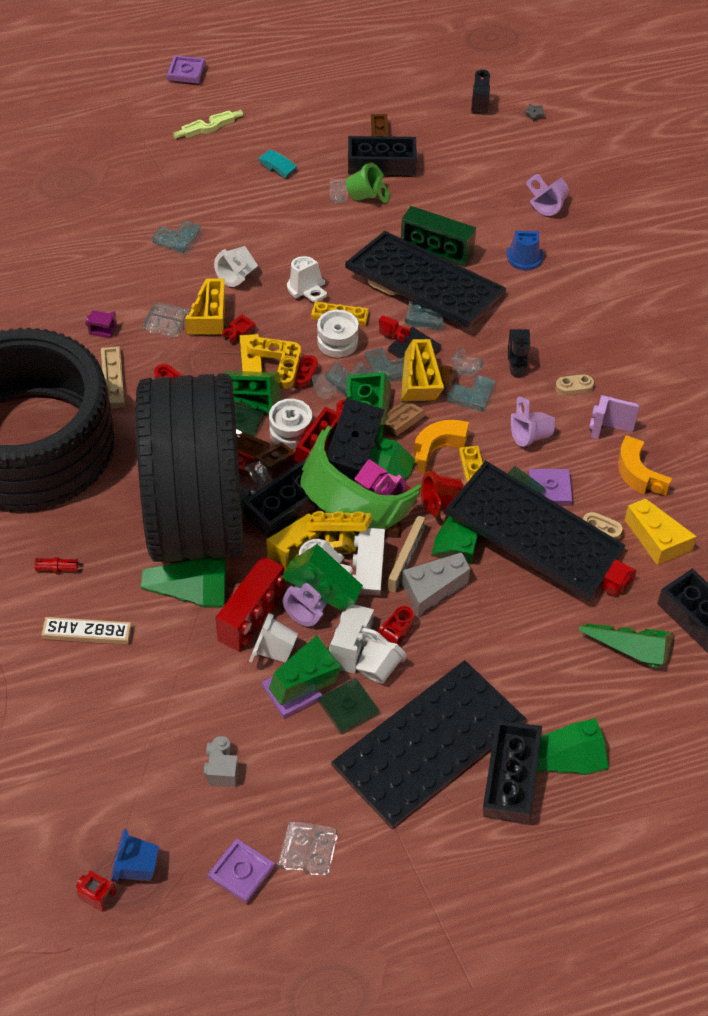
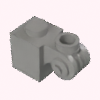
M218 736L213 742L207 743L206 755L209 756V763L204 764V777L208 779V786L236 787L238 757L230 755V741L227 737Z

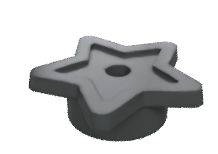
M529 104L528 109L524 110V113L528 114V117L532 120L545 116V113L542 111V105L534 106Z

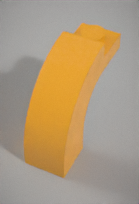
M443 420L424 428L414 443L415 463L418 464L417 472L425 473L429 457L435 450L442 447H465L469 422Z
M626 435L618 458V469L621 477L632 489L643 495L648 489L654 493L666 496L672 478L646 468L640 460L644 441Z

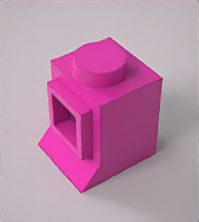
M368 459L354 480L369 491L372 489L374 491L375 486L382 478L381 476L388 475V472Z

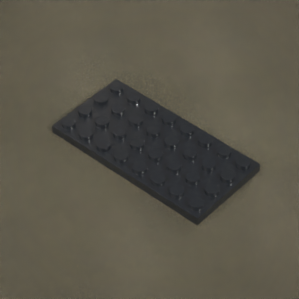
M383 231L345 263V268L353 273L365 277L468 328L506 293L507 289L387 231Z
M486 460L445 510V513L588 602L604 580V576L615 559L619 558L626 547L625 544Z
M464 660L331 761V766L391 829H394L492 750L496 720L525 724L526 717Z

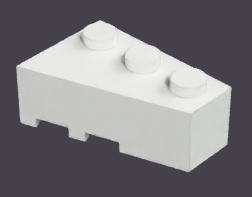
M368 528L367 531H359V534H355L354 547H358V554H353V567H356V575L352 574V576L363 585L360 591L361 595L380 596L385 529Z
M352 604L347 607L346 611H342L340 624L336 628L329 647V652L341 666L340 670L353 674L356 673V665L366 644L364 641L367 637L361 631L363 628L371 630L374 620V609Z

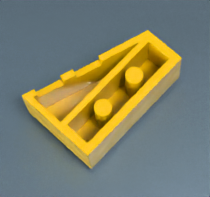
M205 279L196 302L192 304L189 315L185 317L186 334H222L225 319V279Z
M413 339L405 351L401 401L436 400L444 386L431 340Z
M643 499L628 505L625 522L657 565L693 550L697 536L650 501Z
M310 514L305 515L267 539L268 558L283 565L284 573L290 561L299 556V550L304 543L312 539L325 540L326 531H307L306 524L311 517Z

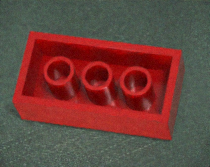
M263 555L215 617L217 640L238 652L250 643L253 633L261 628L264 618L267 614L273 612L275 603L278 599H282L286 593L285 579L282 578L284 575L283 565Z

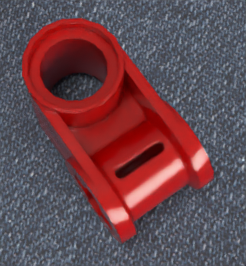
M408 606L398 607L388 620L381 625L378 633L388 642L399 646L413 628V610Z

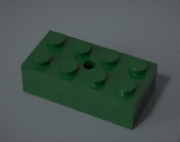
M410 206L402 217L401 238L457 265L467 266L474 254L476 227Z

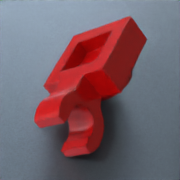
M384 315L379 318L380 334L393 339L397 338L400 342H405V335L410 336V329L399 326V321Z

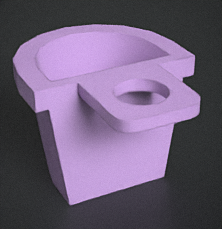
M535 174L526 182L528 188L535 196L530 200V203L540 214L545 216L557 214L569 195V188L562 177L549 187L539 174ZM534 180L540 183V189L533 187L532 183Z
M518 397L516 413H511V432L516 444L525 447L534 441L552 436L555 428V417L542 412L529 413V400ZM522 403L524 404V407H525L524 413H523L522 410H521V404H522Z
M305 583L301 588L290 586L283 598L287 614L295 622L306 627L313 626L323 616L322 610L327 605L326 602L320 599L321 595L308 583Z

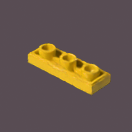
M314 302L311 319L318 320L322 314L337 309L352 313L357 318L359 326H366L369 314L368 308Z
M240 335L242 371L262 372L261 357L250 355L247 352L248 339L259 337V335Z
M478 446L460 447L458 451L466 483L483 464Z
M318 511L311 515L306 527L307 531H367L373 519L370 513L360 511L354 513H343L341 511L324 513Z

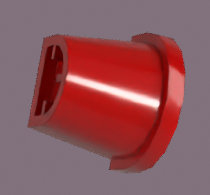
M427 471L423 476L421 484V500L425 512L432 513L433 517H438L440 510H446L447 506L464 487L461 479L437 475L435 471Z

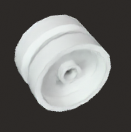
M337 309L322 314L317 323V344L319 349L325 355L336 358L352 354L358 346L359 323L357 318L348 311Z
M284 399L274 404L269 411L270 437L276 445L283 442L291 449H296V446L312 425V411L309 405L297 399Z

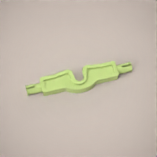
M240 109L235 112L226 111L211 115L209 124L202 120H197L182 126V130L173 132V137L175 139L183 136L190 138L198 134L215 132L222 126L234 123L236 118L243 117V112Z

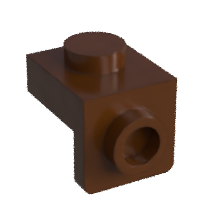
M447 365L439 366L438 369L444 386L441 393L450 394L458 370H454L453 367Z

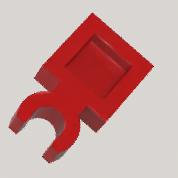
M241 314L229 323V328L222 331V338L230 336L229 343H234L237 336L247 335L256 328L255 323Z

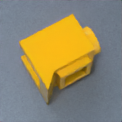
M326 531L325 540L337 553L343 555L356 551V547H354L355 533L353 531H340V535L335 531Z

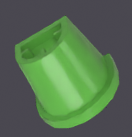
M373 163L365 164L360 171L346 179L347 191L354 201L370 197L375 198L377 194L385 204L390 196L389 190L382 182L384 174ZM381 188L385 192V197L381 193Z

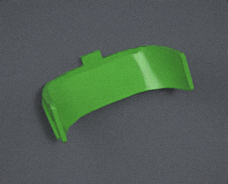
M327 426L325 431L322 429L302 468L301 487L310 500L319 506L324 513L338 511L343 513L358 511L370 513L373 520L368 528L386 530L403 519L415 504L422 486L418 484L399 495H378L365 489L339 472L328 461L324 447L326 446L331 427Z

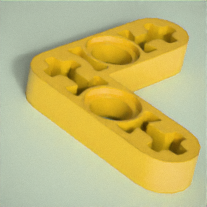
M262 337L248 339L247 352L250 355L281 359L277 371L280 373V388H291L294 384L301 358V346L296 342ZM271 347L279 348L277 351L269 350ZM286 363H291L294 366L287 368L284 365Z

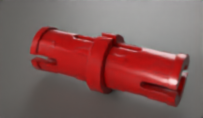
M54 557V559L35 558L34 569L35 571H53L54 573L78 572L79 560L59 559L60 557Z

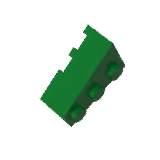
M225 371L222 373L229 374L233 380L234 401L251 405L252 408L264 410L268 414L272 406L281 401L279 372Z
M318 544L291 560L282 577L299 588L308 583L321 595V600L341 611L356 603L363 587L356 578Z
M316 635L274 672L269 690L279 704L282 705L334 684L341 666Z

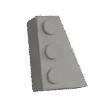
M461 552L403 570L402 586L417 617L423 615V612L431 606H436L438 601L444 597H449L468 584L470 567Z

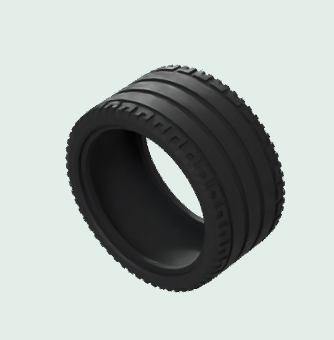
M40 328L0 330V403L19 396L48 395L66 400L79 408L68 424L46 438L20 445H0L1 511L3 509L7 512L12 510L15 512L38 511V509L43 508L44 510L50 506L55 507L59 503L63 504L66 500H72V497L79 496L80 492H85L88 486H92L93 482L99 479V475L103 474L104 468L108 466L113 453L114 425L107 384L102 368L88 348L85 349V346L79 344L77 340H72V337H66L64 334H58L56 331L50 332L48 329L40 330Z
M218 373V376L202 374L198 375V377L186 375L177 376V378L173 379L171 376L155 377V380H152V378L140 379L136 389V442L142 518L149 556L153 562H165V560H168V562L184 561V558L199 560L210 556L211 559L227 558V555H231V557L241 556L244 551L232 378L229 374Z

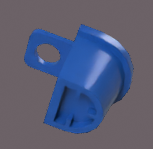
M515 231L511 246L507 248L508 263L518 270L528 271L538 268L543 258V249H540L539 231Z
M124 829L117 848L111 881L117 882L118 879L151 881L159 846L128 835V829Z

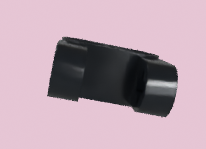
M481 69L475 73L471 112L488 113L490 73L487 70Z
M510 329L507 356L510 373L514 377H523L527 373V360L530 351L529 329Z

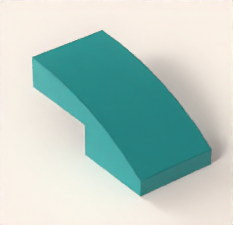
M270 149L258 159L269 171L274 169L284 179L295 171L297 167L288 158Z

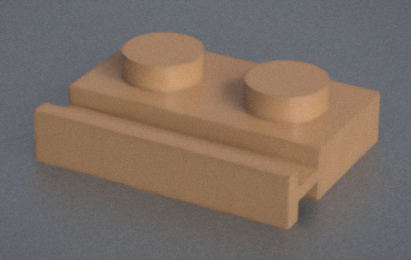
M403 401L387 412L384 429L398 436L425 416V411L412 403L408 404L407 401Z

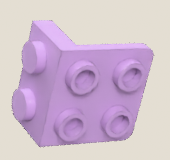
M601 395L599 405H594L592 417L595 418H591L589 429L592 430L591 438L599 439L602 425L632 432L640 406L636 403Z

